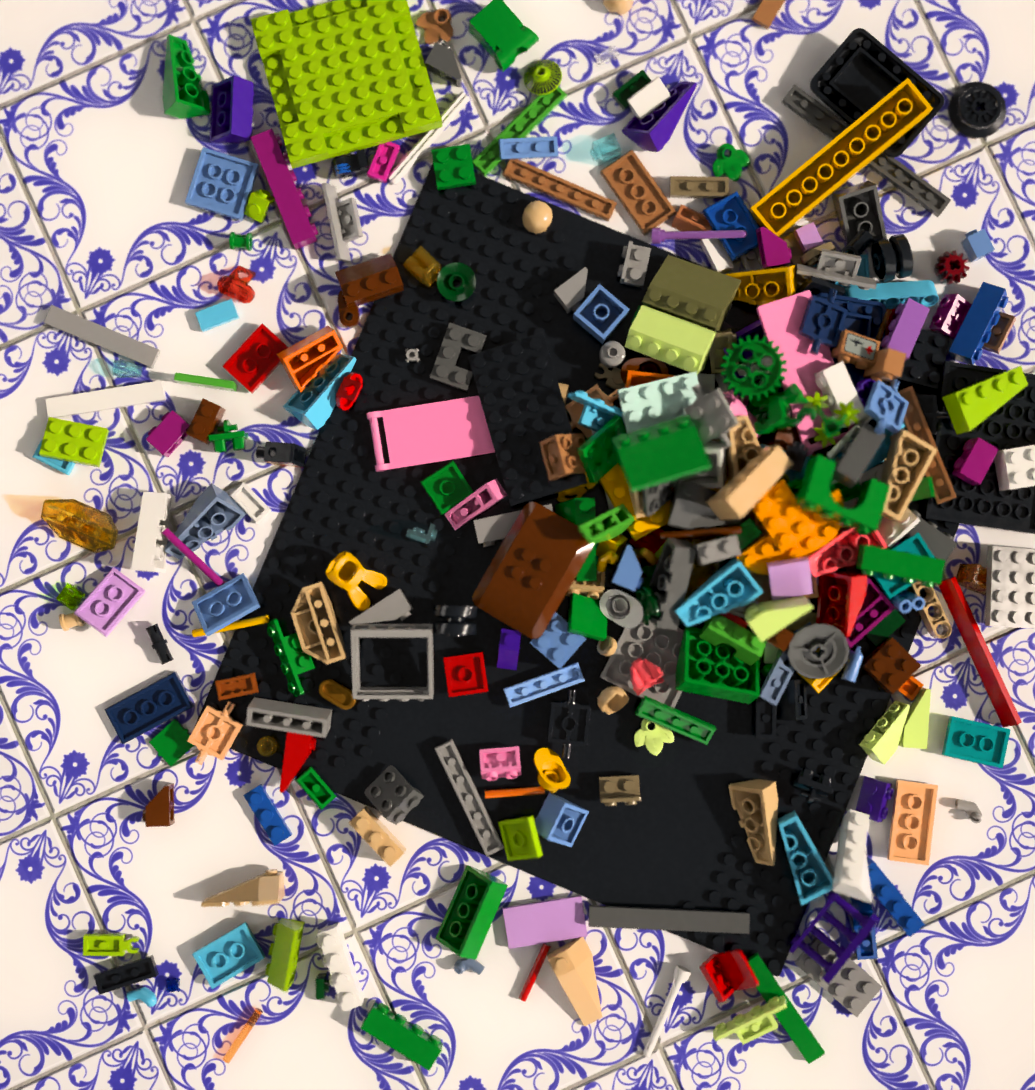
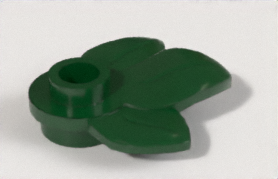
M641 585L640 589L636 592V599L643 607L644 615L642 622L645 625H649L650 614L659 616V610L652 588Z

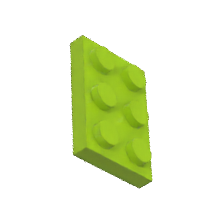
M49 417L39 455L100 468L109 430L108 428Z

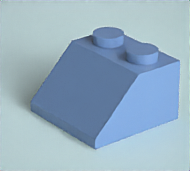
M626 545L610 583L633 592L635 589H640L644 578L641 577L642 571L632 546Z
M549 793L535 819L537 833L547 840L572 848L589 811L562 797Z

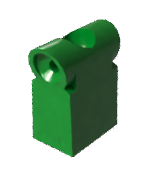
M503 0L491 1L469 21V32L494 57L502 73L515 62L517 55L528 51L539 41L538 36L531 29L523 26L522 22Z

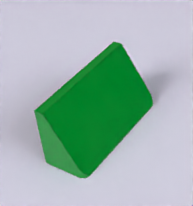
M311 766L294 779L321 810L336 797Z

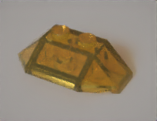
M75 499L44 501L41 518L48 523L49 527L60 538L94 553L115 548L119 531L109 514Z

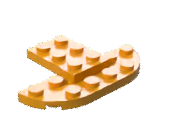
M782 479L774 484L751 507L769 534L743 550L741 555L734 557L746 569L754 573L769 575L767 563L810 556L828 544L837 535L841 525L833 519L822 518L819 513L803 510L800 505L796 504L797 499ZM835 488L831 491V495L835 502L844 508L842 495Z

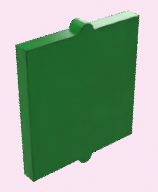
M174 719L149 742L158 752V756H162L170 766L194 746L187 741L190 737L189 730L185 729L177 719Z

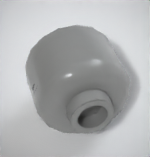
M609 341L601 347L599 359L605 367L616 368L623 363L625 349L619 342Z

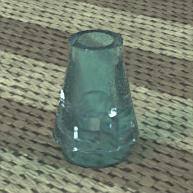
M123 359L114 360L112 375L117 376V378L142 377L143 366H138Z

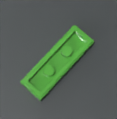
M177 372L174 376V380L181 384L237 391V384L230 380Z

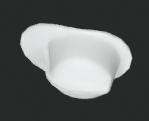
M617 589L608 590L601 596L599 605L605 617L625 628H635L641 623L644 613L643 607L637 599Z

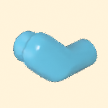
M147 987L127 992L129 1002L140 999L149 1007L154 1006L157 1002L156 995Z

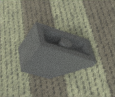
M435 42L425 61L427 71L461 87V74L452 49L446 44Z

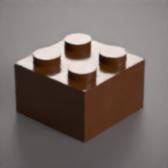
M887 637L862 661L860 667L887 693L894 694L921 665L893 637Z

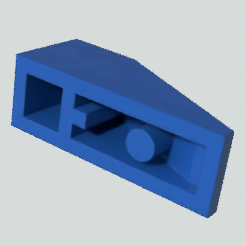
M850 897V905L862 915H867L869 918L873 915L872 903ZM852 917L853 929L858 933L862 927ZM875 927L856 949L857 960L878 959Z

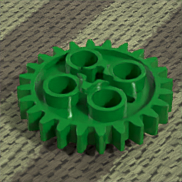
M748 335L746 342L739 338V345L733 342V350L726 349L729 356H722V360L726 363L720 365V368L726 369L721 372V376H727L723 380V384L730 383L727 390L735 389V396L741 393V400L745 396H749V402L752 401L753 396H756L758 401H760L761 395L767 399L769 391L775 394L774 386L781 388L778 380H785L781 373H787V369L782 368V366L787 364V361L780 360L784 353H777L780 346L773 348V340L767 344L766 337L764 336L759 341L758 335L755 336L754 340H751ZM745 351H750L753 357L750 360H745L742 354ZM764 358H770L772 365L765 367L761 364V361ZM739 361L747 366L737 365L736 362ZM756 364L758 370H755L754 373L750 372V367ZM743 370L746 376L743 379H738L734 375L735 372ZM759 370L766 371V372L768 371V372L771 373V375H766L765 373H763V372H761V371H759ZM756 377H763L765 384L758 386L754 383V379Z

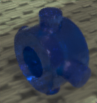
M179 977L166 979V992H179L181 990L179 988Z

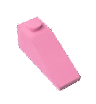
M495 479L483 485L444 515L454 530H457L507 496V493L499 481Z

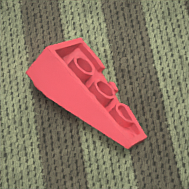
M841 526L837 535L828 544L808 556L811 575L818 577L837 571L840 568L856 565L860 545H870L885 549L889 547L878 530L868 535H863L856 532V529L852 527Z

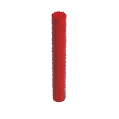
M543 943L520 993L519 999L526 1002L551 946L547 943Z

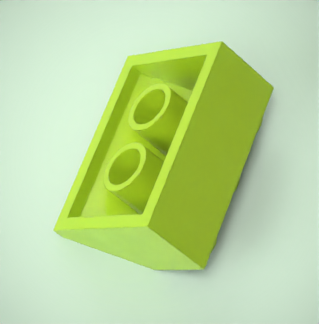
M281 918L278 923L274 924L272 935L275 936V941L270 945L269 955L272 957L271 963H267L265 975L268 976L267 983L284 992H288L295 978L305 922Z

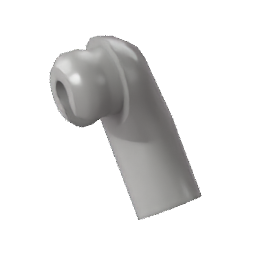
M956 799L955 809L965 810L973 823H980L982 821V813L976 803Z

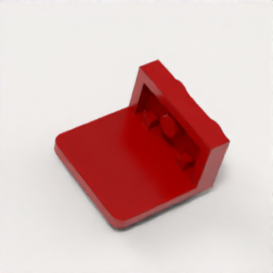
M739 949L712 954L699 967L718 1003L725 1002L735 991L755 988L759 984L743 952Z

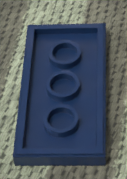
M173 672L104 710L122 744H125L193 708L194 705L177 672Z

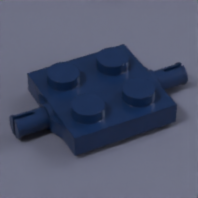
M833 288L829 289L827 299H822L815 295L810 296L798 334L813 341L809 352L813 355H818L821 344L830 348L837 347L848 313L847 309L840 307L835 302L838 290Z

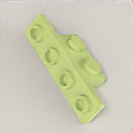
M784 995L773 997L768 1003L762 1006L757 1005L744 1015H736L727 1023L718 1024L713 1030V1039L716 1042L736 1033L744 1045L777 1029L778 1023L772 1014L787 1007Z

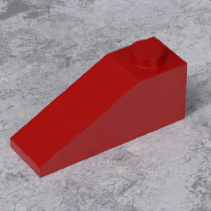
M287 732L279 792H285L312 750H315L316 738H313V736Z

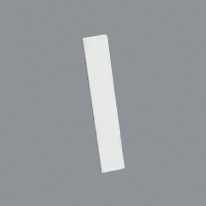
M160 380L45 400L48 418H60L166 401L164 382Z

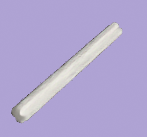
M461 92L441 115L443 127L427 131L388 175L390 182L397 184L467 104L469 101L467 94Z

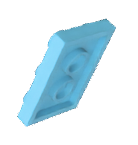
M246 922L192 954L212 989L266 957Z

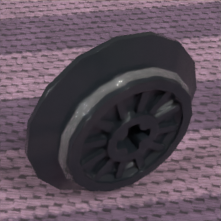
M980 81L969 82L959 87L952 95L948 107L949 118L955 129L964 136L974 139L986 138L997 132L1004 123L1006 116L1005 100L1001 93L992 85ZM980 106L982 109L977 111L975 108Z

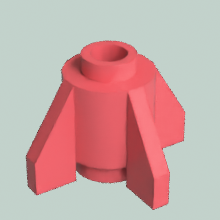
M639 658L631 663V679L637 696L643 693L645 689L664 682L662 678L664 674L661 669L647 659L642 660V658Z

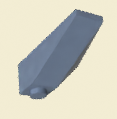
M211 483L197 498L174 534L194 552L200 548L202 543L209 539L214 540L217 538V534L224 530L229 531L234 528L246 515V512L227 492ZM170 541L164 548L165 552L179 560L185 557Z

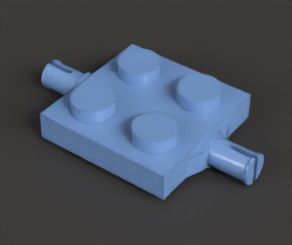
M896 379L891 381L890 386L880 380L874 382L864 412L877 421L875 428L877 434H883L884 428L893 434L898 433L901 429L909 402L897 391L900 382Z

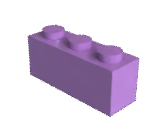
M910 298L904 303H900L895 310L896 318L888 326L890 332L881 342L882 350L891 348L906 354V361L910 357L930 308Z

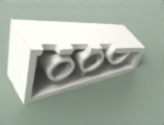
M143 492V495L140 497V514L131 570L165 573L167 552L164 551V548L168 544V539L162 534V531L165 528L169 529L172 495Z

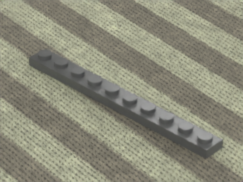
M796 85L791 88L781 102L831 140L850 126ZM883 152L867 165L937 218L951 201V199L898 160L887 156Z

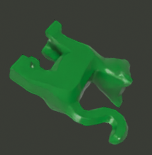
M795 383L790 384L784 392L769 395L767 399L763 398L758 401L755 396L752 399L753 406L758 407L760 413H768V419L759 418L758 422L754 423L755 433L762 435L771 433L774 430H785L791 426H796L802 422L807 414L810 416L811 421H814L817 417L816 410L812 407H804L794 419L791 418L789 412L790 404L809 403Z

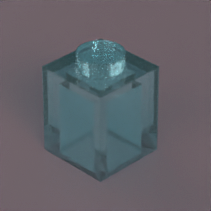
M614 133L593 141L590 150L593 161L597 160L599 166L619 158L622 152Z

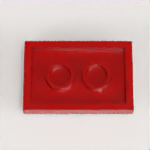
M261 324L222 367L253 394L280 365L281 361L277 354L287 349L288 346L264 324Z

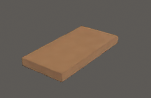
M630 150L600 171L601 176L644 236L651 232L652 228H657L677 213L633 150Z

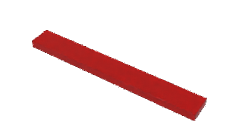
M956 577L942 580L938 586L1002 726H1015L1022 723Z

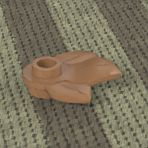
M440 8L434 13L425 12L416 21L418 27L425 29L424 38L426 44H434L440 38L445 42H449L453 36V28L450 24L452 20L451 14L446 9ZM444 17L445 21L440 22L439 18Z

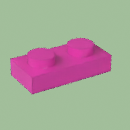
M392 142L380 144L367 176L386 183L400 150V145Z

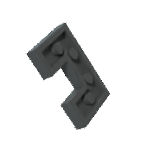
M449 322L430 379L467 392L473 373L472 371L457 367V360L461 349L475 354L480 353L487 336Z

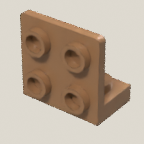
M583 433L554 435L539 442L549 481L557 480L568 474L586 473L577 451L586 442Z

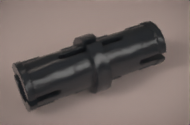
M158 623L146 628L153 643L152 648L156 650L161 664L163 665L174 660L166 644L168 643L167 639L164 640Z

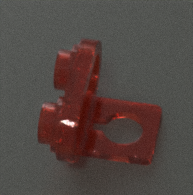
M238 266L229 276H222L218 280V290L220 293L234 298L241 303H250L255 298V292L248 284L256 276V273ZM238 273H246L248 274V277H243L241 279L239 278Z

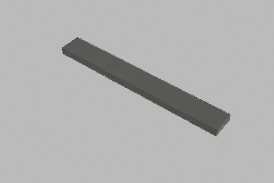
M589 905V927L749 934V912Z

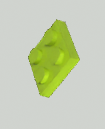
M533 816L506 819L498 822L507 861L543 856Z

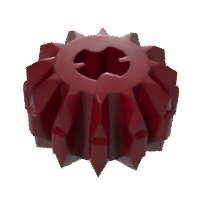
M953 250L951 253L946 251L943 253V256L937 258L938 263L934 265V268L939 271L935 275L942 276L940 282L946 279L947 284H952L953 281L957 284L967 276L965 272L970 267L965 264L969 259L963 260V253L957 256L956 250Z

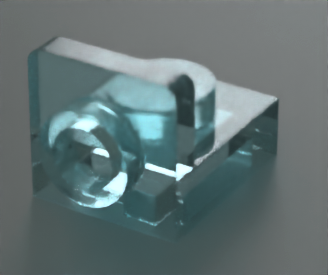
M430 524L428 534H424L425 530L414 527L413 530L408 529L406 537L430 545L431 541H435L438 530H435L436 526L434 524Z

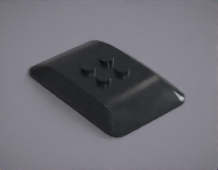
M857 28L850 33L810 82L811 91L845 122L851 125L909 78L932 106L933 110L883 151V153L891 158L899 157L944 105V97L939 91L863 28Z

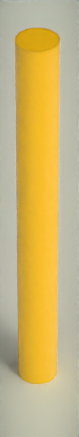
M264 615L235 621L215 633L269 623V617ZM203 628L192 630L193 637L206 635Z

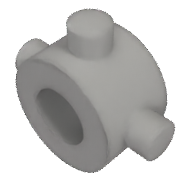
M407 348L405 350L407 357L405 361L407 363L409 361L418 362L420 360L418 358L419 349Z

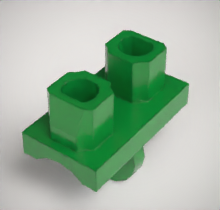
M224 420V426L217 427L218 432L225 433L208 435L209 441L213 443L216 453L227 452L226 442L232 441L233 450H245V439H248V433H245V431L231 432L238 430L237 424L230 425L229 420Z

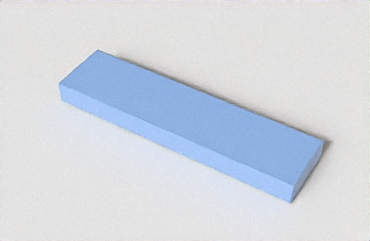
M577 662L506 687L503 690L511 708L584 682L585 680Z

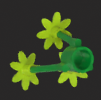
M817 391L814 398L806 396L809 403L804 404L803 408L812 407L821 417L822 429L814 428V431L819 434L814 438V441L822 440V447H826L828 441L835 445L836 442L833 437L840 435V426L844 425L845 422V425L849 427L850 420L858 422V418L855 415L860 410L852 409V401L849 402L847 407L843 402H839L840 409H835L833 412L840 416L838 418L826 417L821 408L829 407L827 403H824L828 396L820 397V393Z

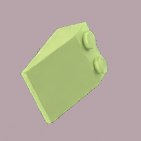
M805 596L763 601L757 605L753 603L745 609L743 615L757 637L763 642L813 609V606Z

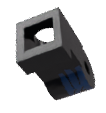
M364 149L356 151V154L332 160L331 165L336 179L350 178L368 173L369 164Z

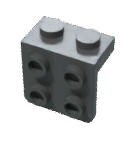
M671 481L641 489L643 490L644 515L651 516L665 503L670 501L672 497Z
M392 765L388 766L365 790V795L381 815L395 825L403 821L409 811L416 807L424 797Z

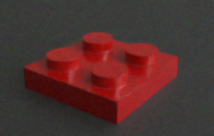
M483 652L443 658L449 697L488 692Z

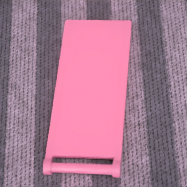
M810 290L757 307L767 342L769 343L773 340V348L780 346L777 353H784L780 360L787 361V364L782 366V368L787 369V373H781L785 377V380L781 381L783 390L785 391L790 384L795 383L801 389L804 398L806 396L814 398L817 391L820 393V397L823 396L821 389L816 385L814 374L834 364L828 346L821 344L818 355H813L809 353L813 341L798 334L809 298L812 296ZM804 404L789 405L793 419L803 409ZM829 407L821 408L826 417L832 416ZM818 413L814 421H811L810 416L807 414L802 422L796 425L800 441L805 444L804 447L809 448L806 457L812 455L815 451L832 445L828 441L826 447H822V441L810 444L808 439L819 435L814 431V428L822 429V421ZM855 424L850 425V426L848 427V431H849ZM847 432L841 433L839 436L833 437L836 444L847 434Z
M479 396L366 413L367 419L370 421L376 459L375 472L495 453ZM383 417L390 463L384 464L377 418Z

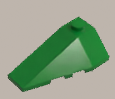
M172 35L167 36L162 96L164 114L179 119L209 115L211 113L209 95L202 88L200 83L202 78L195 71L193 66L195 61L185 40Z

